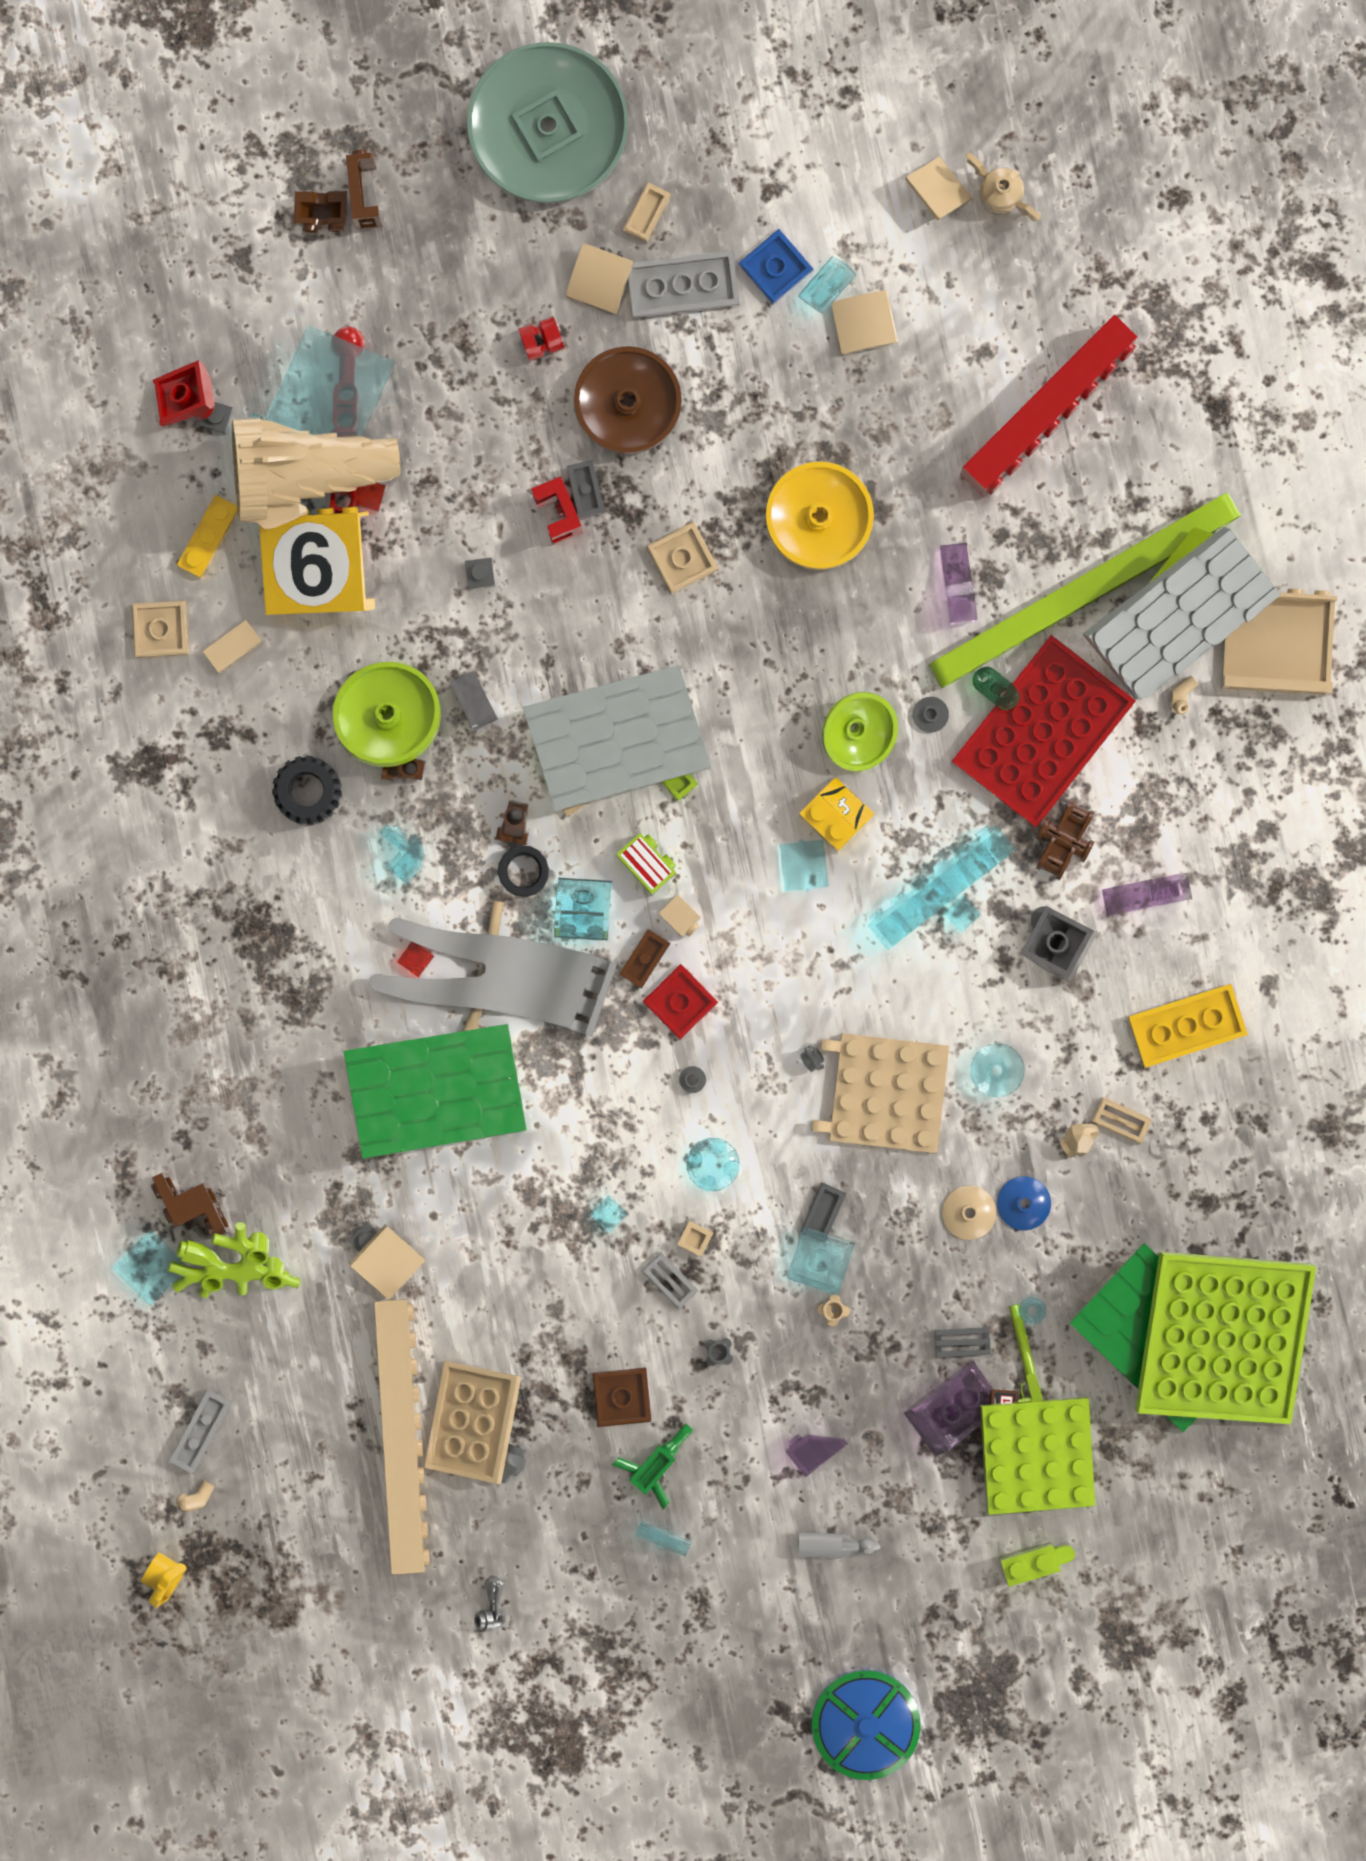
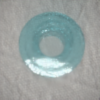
M1030 1297L1020 1304L1019 1314L1025 1323L1038 1324L1045 1318L1046 1307L1042 1300ZM1030 1306H1034L1036 1309V1313L1033 1316H1030L1028 1313Z

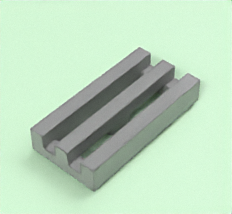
M661 1252L642 1270L679 1310L699 1291ZM660 1260L691 1290L688 1294L657 1264ZM652 1268L682 1296L683 1299L680 1302L650 1272Z

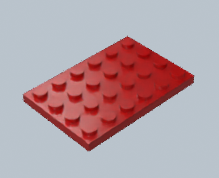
M1050 635L951 762L1029 824L1037 828L1136 700L1053 635Z

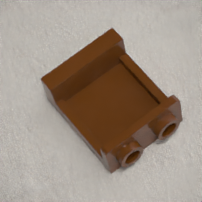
M354 150L352 155H346L351 213L356 230L383 227L379 207L364 206L361 172L377 169L373 153H368V150Z

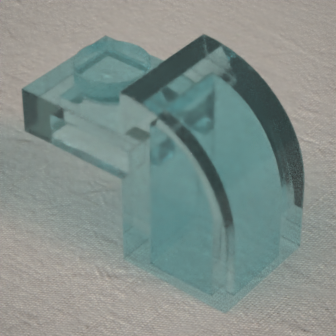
M386 825L380 833L400 850L386 867L409 886L424 866V846L415 834L407 842L404 839L408 835L395 825L391 828Z

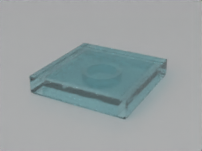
M803 1226L786 1279L838 1295L855 1243Z
M151 1229L112 1269L149 1306H152L182 1276L167 1271L169 1262L186 1264L179 1257H176L175 1252Z

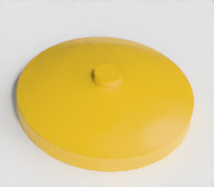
M829 462L805 463L788 471L772 489L766 507L767 530L776 549L792 563L813 570L832 569L852 560L867 543L874 520L872 500L863 482L848 469Z

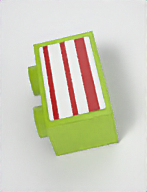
M639 833L616 856L653 896L676 875V872L673 870L676 864L667 854L662 857L656 851L658 844L649 834L644 837Z

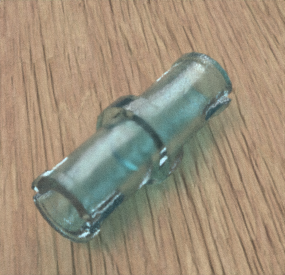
M644 1520L641 1521L635 1535L656 1544L657 1548L661 1550L664 1547L683 1557H686L692 1543L691 1540L670 1533L668 1528L663 1530L644 1522Z

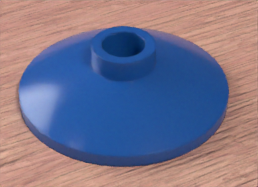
M1027 1176L1016 1177L1009 1180L1001 1188L997 1198V1209L1002 1220L1010 1227L1017 1230H1031L1040 1226L1047 1219L1051 1209V1197L1047 1188L1039 1180ZM1023 1198H1027L1030 1202L1029 1207L1026 1209L1020 1206V1201Z

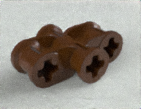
M1071 799L1058 825L1050 822V818L1046 817L1036 839H1044L1049 844L1045 848L1035 869H1043L1055 875L1056 879L1060 881L1072 855L1079 857L1080 861L1084 863L1095 841H1087L1081 837L1086 831L1095 811H1087L1076 805L1075 801Z

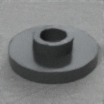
M937 697L921 699L913 710L914 723L920 730L928 733L941 730L949 718L946 704Z

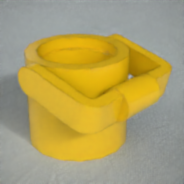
M158 1552L140 1582L154 1590L149 1603L155 1608H158L170 1599L187 1570L184 1564H178Z

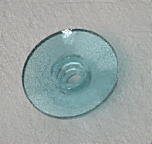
M994 1043L983 1047L975 1054L971 1063L970 1073L974 1085L983 1094L990 1097H1005L1019 1088L1024 1078L1025 1068L1021 1056L1014 1048L1005 1044ZM995 1065L1002 1068V1073L999 1076H995L992 1073V1068Z

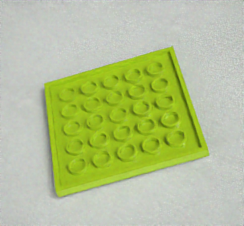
M1159 1252L1135 1411L1140 1414L1291 1424L1316 1266L1308 1263Z

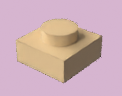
M689 1220L677 1245L702 1257L713 1232Z

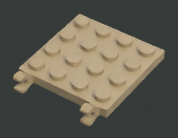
M844 1033L841 1034V1041L822 1039L821 1050L839 1052L832 1121L812 1120L811 1131L830 1133L829 1141L937 1153L949 1046Z

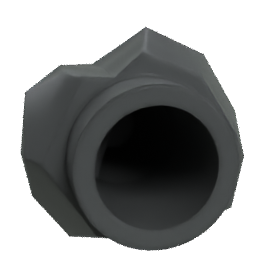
M509 1443L501 1483H507L512 1476H517L524 1471L526 1450Z

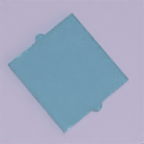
M801 839L798 843L779 845L784 892L795 890L808 892L812 888L829 887L823 840L804 842Z

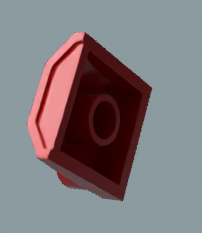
M199 360L153 379L160 426L164 427L192 417L197 420H204L212 414L215 408L212 382L204 364Z

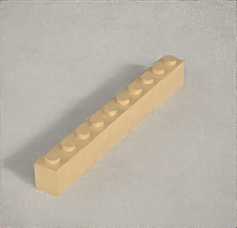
M409 1299L375 1301L391 1575L425 1572L426 1566L430 1565L429 1549H424V1538H428V1522H423L422 1511H427L426 1494L421 1495L420 1484H425L424 1467L419 1468V1457L423 1456L422 1440H417V1429H421L422 1424L421 1413H416L415 1402H420L419 1386H414L413 1375H418L417 1359H412V1348H416V1333L410 1330V1321L415 1320L414 1304L409 1305Z

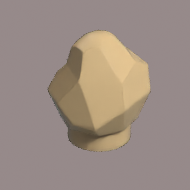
M1094 1124L1071 1125L1065 1137L1060 1139L1061 1147L1070 1158L1076 1155L1082 1157L1089 1153L1094 1146V1139L1099 1134V1129Z

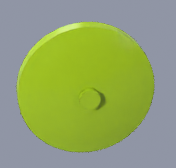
M378 662L356 671L341 686L333 705V724L343 747L353 757L363 763L379 767L398 766L417 758L433 742L441 721L440 702L432 683L417 669L399 662Z

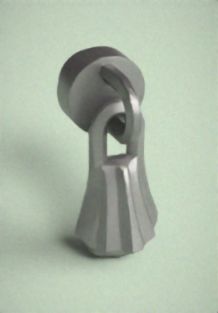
M492 1575L485 1580L490 1610H480L474 1617L476 1629L482 1632L500 1628L505 1622L503 1612L499 1611V1600L504 1581L498 1578V1576ZM499 1616L500 1621L498 1623H494V1621H497Z

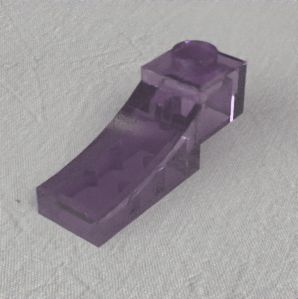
M967 542L941 545L939 548L949 624L957 625L977 622Z
M1188 873L1102 889L1107 916L1193 899Z

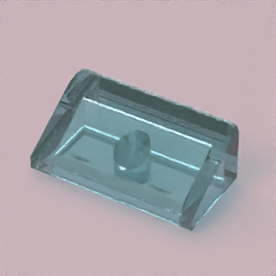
M832 256L800 292L798 297L817 312L823 314L854 279L856 273L846 262Z

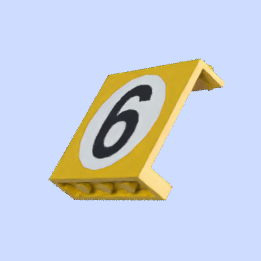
M358 507L342 508V513H334V508L317 509L318 514H309V509H307V515L300 516L283 525L271 529H264L259 525L266 615L351 612L375 609V599L365 598L360 517L368 516V511L359 512Z

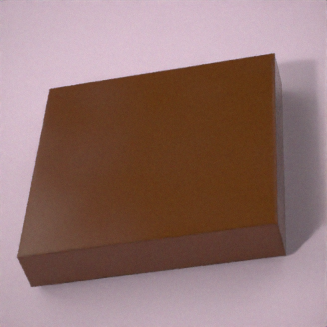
M647 1367L592 1373L597 1427L652 1422Z

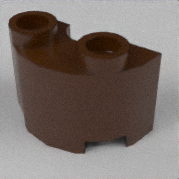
M295 191L294 224L302 226L303 232L317 233L318 228L328 229L329 232L333 233L344 232L347 218V191H328L327 193Z

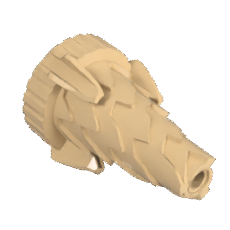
M260 418L232 419V451L236 502L239 521L244 523L257 522L262 528L271 529L291 522L300 516L307 515V508L301 503L300 499L325 497V493L350 492L356 490V487L392 480L394 477L401 476L397 438L371 440L360 436L337 437V433L311 435L309 431H297L272 421L261 420Z

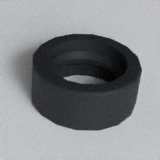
M519 845L503 854L498 865V876L500 883L508 892L515 896L529 897L537 894L544 888L549 878V866L546 858L539 850L532 846ZM521 855L530 856L538 863L540 869L539 877L531 886L519 887L509 879L508 866L515 857Z

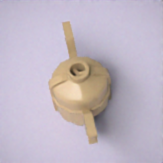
M971 152L966 154L965 157L968 159L966 162L975 169L976 175L984 178L981 183V200L984 204V209L988 213L1006 214L1017 208L1022 216H1029L1033 222L1038 221L1042 217L1029 204L1021 202L1024 195V184L1020 178V173L1016 169L997 168L988 173L982 162Z

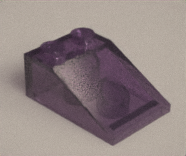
M971 1361L907 1409L904 1414L936 1457L949 1452L981 1425L980 1405H989V1391L993 1387L975 1362Z

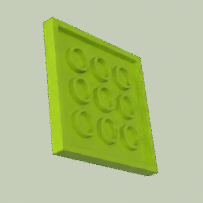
M1088 1397L980 1405L986 1513L988 1515L1095 1506Z

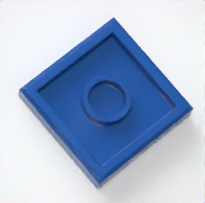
M780 229L775 231L738 263L772 305L814 271L813 267Z

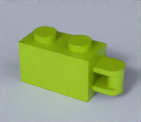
M1050 1542L1000 1557L999 1560L1008 1587L1060 1572L1059 1565L1073 1561L1075 1551L1069 1545H1061L1054 1548Z

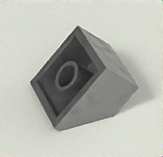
M1046 906L1021 954L1046 971L1071 983L1096 934L1094 930Z

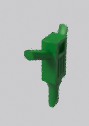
M685 1423L670 1441L662 1446L659 1445L642 1465L618 1457L612 1466L634 1473L629 1481L645 1495L652 1489L663 1510L670 1501L658 1480L676 1460L674 1457L677 1454L678 1448L693 1432V1429Z

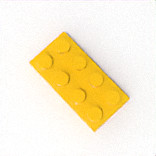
M1232 984L1128 1016L1144 1068L1248 1035Z

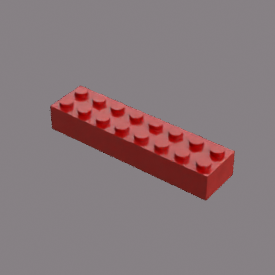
M1114 314L962 467L960 476L982 497L987 492L992 495L1002 485L1004 481L1002 477L1006 473L1011 476L1021 466L1023 462L1021 458L1024 455L1030 457L1040 447L1042 442L1040 439L1043 436L1048 439L1059 428L1058 426L1061 423L1059 420L1062 417L1067 420L1077 410L1080 404L1078 401L1081 398L1086 401L1095 392L1096 387L1099 385L1097 382L1100 379L1106 381L1118 366L1116 363L1119 360L1125 362L1137 347L1134 343L1138 336Z

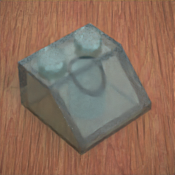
M558 877L554 937L608 941L612 881Z

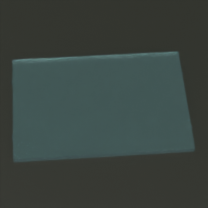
M307 325L265 420L297 431H309L311 435L337 433V437H363L396 362L378 355L376 352H371L333 336L328 332Z

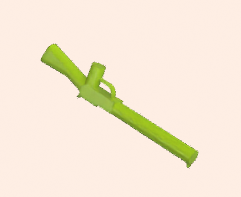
M1022 1303L1009 1306L1026 1377V1381L1021 1384L1023 1398L1018 1399V1402L1043 1400L1020 1310ZM1027 1382L1030 1397L1024 1398L1022 1386Z

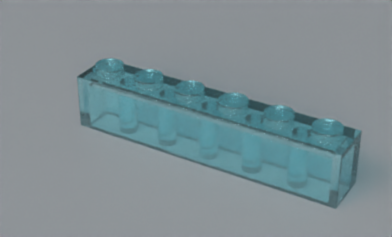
M988 825L983 827L975 834L978 839L969 845L965 841L954 850L956 854L954 858L950 861H947L946 858L942 859L932 867L935 872L931 876L926 878L923 874L911 884L914 889L905 895L903 891L890 900L893 904L885 912L880 908L869 917L872 922L867 926L887 951L1016 850L997 825H994L992 828Z

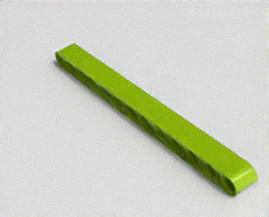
M1227 492L948 652L928 666L940 687L944 688L1169 559L1193 527L1214 533L1242 515Z

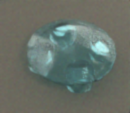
M707 1138L699 1141L691 1148L687 1157L686 1169L690 1179L697 1187L706 1191H719L727 1188L735 1181L739 1173L740 1160L737 1151L729 1142L720 1138Z

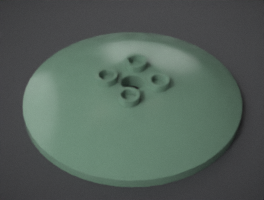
M554 42L534 43L508 52L494 62L482 75L473 91L468 108V136L478 164L485 174L500 188L528 201L539 203L563 202L588 193L603 182L613 171L626 144L628 111L623 92L617 80L597 58L588 52L567 44ZM545 119L554 120L556 123L555 129L551 132L543 131L540 127L542 121Z

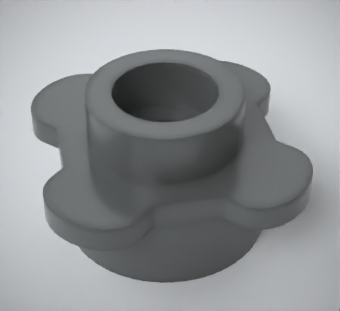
M811 1045L805 1047V1051L800 1056L806 1068L810 1072L823 1069L824 1057L819 1049L813 1048Z
M723 1338L721 1341H714L712 1339L706 1341L705 1348L708 1350L706 1362L708 1365L715 1366L717 1363L729 1365L733 1361V1357L730 1355L732 1343L728 1338ZM718 1349L722 1351L720 1355L716 1353Z

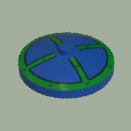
M870 1669L847 1672L834 1679L824 1688L814 1706L812 1733L815 1745L826 1763L847 1777L859 1780H874L886 1777L900 1769L910 1759L919 1741L921 1722L917 1704L909 1690L899 1680L887 1673Z

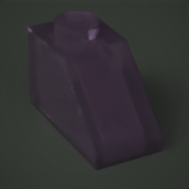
M798 1433L786 1442L789 1447L785 1449V1452L801 1473L807 1477L848 1445V1442L845 1438L809 1433L801 1436Z

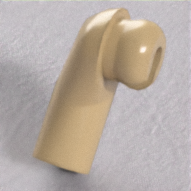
M1191 675L1171 690L1170 707L1176 714L1183 715L1188 711L1187 694L1198 687V683Z
M203 1480L197 1493L179 1495L176 1500L177 1506L184 1512L203 1508L215 1485Z

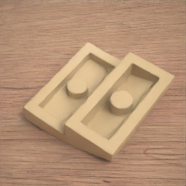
M583 243L572 272L566 297L616 315L634 262Z
M887 290L831 302L841 353L843 355L898 343Z

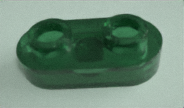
M982 667L974 673L972 678L973 686L1001 710H1010L1017 705L1020 699L1018 689L992 667ZM988 676V679L985 682H982V679ZM1003 691H1007L1005 696L1000 697Z

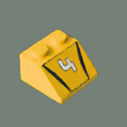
M837 777L799 813V817L837 853L875 815Z

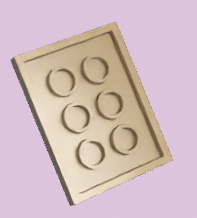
M444 1361L424 1468L501 1484L521 1376Z

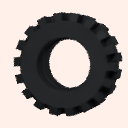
M312 756L295 757V760L285 762V766L277 771L278 775L273 780L274 789H272L274 802L280 812L291 821L301 825L322 823L325 821L324 819L331 817L334 814L333 811L336 808L338 809L340 805L339 800L342 798V785L335 770L322 759L313 758ZM303 775L317 777L323 786V794L320 800L312 806L297 804L291 794L294 782Z

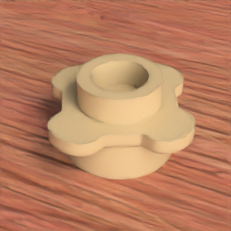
M832 1294L826 1303L819 1304L817 1308L818 1313L824 1315L827 1319V1324L831 1327L836 1326L842 1317H848L850 1314L849 1307L842 1304L840 1296L837 1294ZM832 1308H836L835 1313L831 1312Z

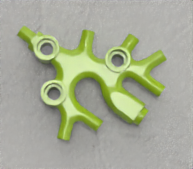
M243 1222L235 1224L234 1237H226L214 1233L211 1244L239 1252L241 1255L239 1262H223L209 1247L186 1240L185 1242L180 1241L176 1257H180L181 1261L203 1267L198 1269L170 1261L167 1268L168 1272L182 1275L180 1279L172 1284L176 1292H180L193 1283H201L202 1287L199 1290V1295L202 1298H208L211 1292L221 1290L224 1279L235 1281L237 1294L241 1296L248 1293V1282L251 1280L262 1281L263 1286L268 1289L284 1288L285 1285L297 1289L300 1285V1278L289 1275V1271L284 1270V1263L280 1258L269 1257V1239L264 1233L255 1232L247 1239L246 1224Z

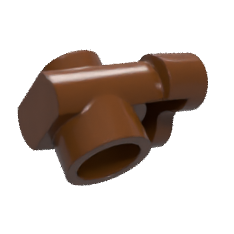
M415 758L398 766L383 767L381 779L394 781V778L422 780L426 761ZM409 764L416 766V771L412 774L406 772V767Z
M509 800L502 826L497 828L495 839L527 845L529 833L526 832L527 803ZM514 810L521 812V819L516 820L513 818L512 813Z

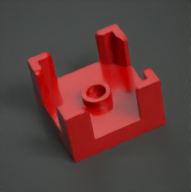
M561 476L531 488L538 508L558 501L554 503L560 518L565 517L547 526L553 545L583 533L581 523Z

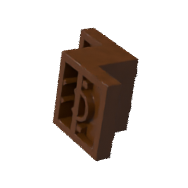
M160 1173L152 1177L154 1183L151 1184V1188L156 1198L163 1200L166 1208L162 1210L169 1224L174 1223L175 1227L182 1226L206 1214L207 1218L204 1219V1223L210 1234L216 1233L224 1236L232 1232L209 1183H202L178 1195L168 1173Z

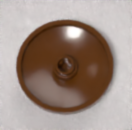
M622 346L604 351L585 366L577 380L574 392V408L579 425L589 439L610 452L638 454L653 449L671 434L680 416L682 397L678 379L672 368L661 357L649 350L639 347Z

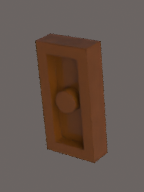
M647 929L619 975L642 989L671 943Z

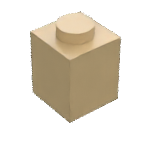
M678 894L659 912V915L681 937L685 934L690 937L701 926L698 923L701 917Z

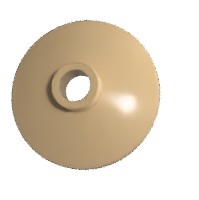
M963 1186L955 1189L947 1196L942 1208V1218L946 1228L954 1236L965 1240H974L981 1238L991 1230L996 1219V1207L991 1196L983 1189L975 1186ZM973 1208L975 1211L974 1217L967 1218L965 1210Z

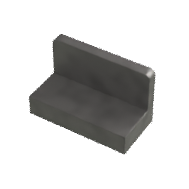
M474 671L456 680L454 678L449 680L474 731L498 720Z

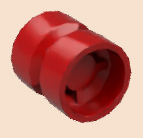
M554 316L540 320L538 326L529 324L518 328L529 362L544 357L546 351L553 354L565 349ZM541 333L544 344L537 346L534 335Z

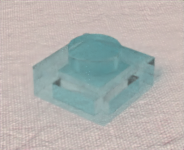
M964 895L959 897L943 913L961 933L981 915Z
M608 1195L590 1215L610 1233L628 1213Z

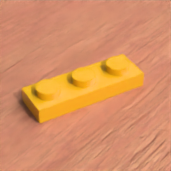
M215 494L177 563L178 567L202 579L238 513L236 505Z

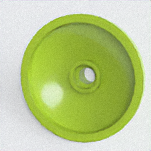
M855 692L841 698L828 712L822 727V743L826 754L835 764L850 771H864L880 764L892 751L898 736V719L893 707L884 698L871 692ZM855 723V728L850 730V726Z

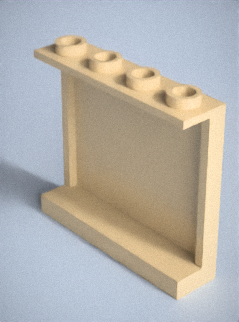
M1288 589V593L1279 592L1280 596L1252 620L1244 622L1224 639L1221 689L1330 695L1333 688L1331 667L1335 602L1338 600V596H1331L1330 591L1317 590L1314 592V595L1304 594L1302 589Z

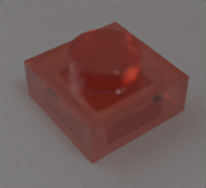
M411 941L397 962L420 978L435 956L419 944Z

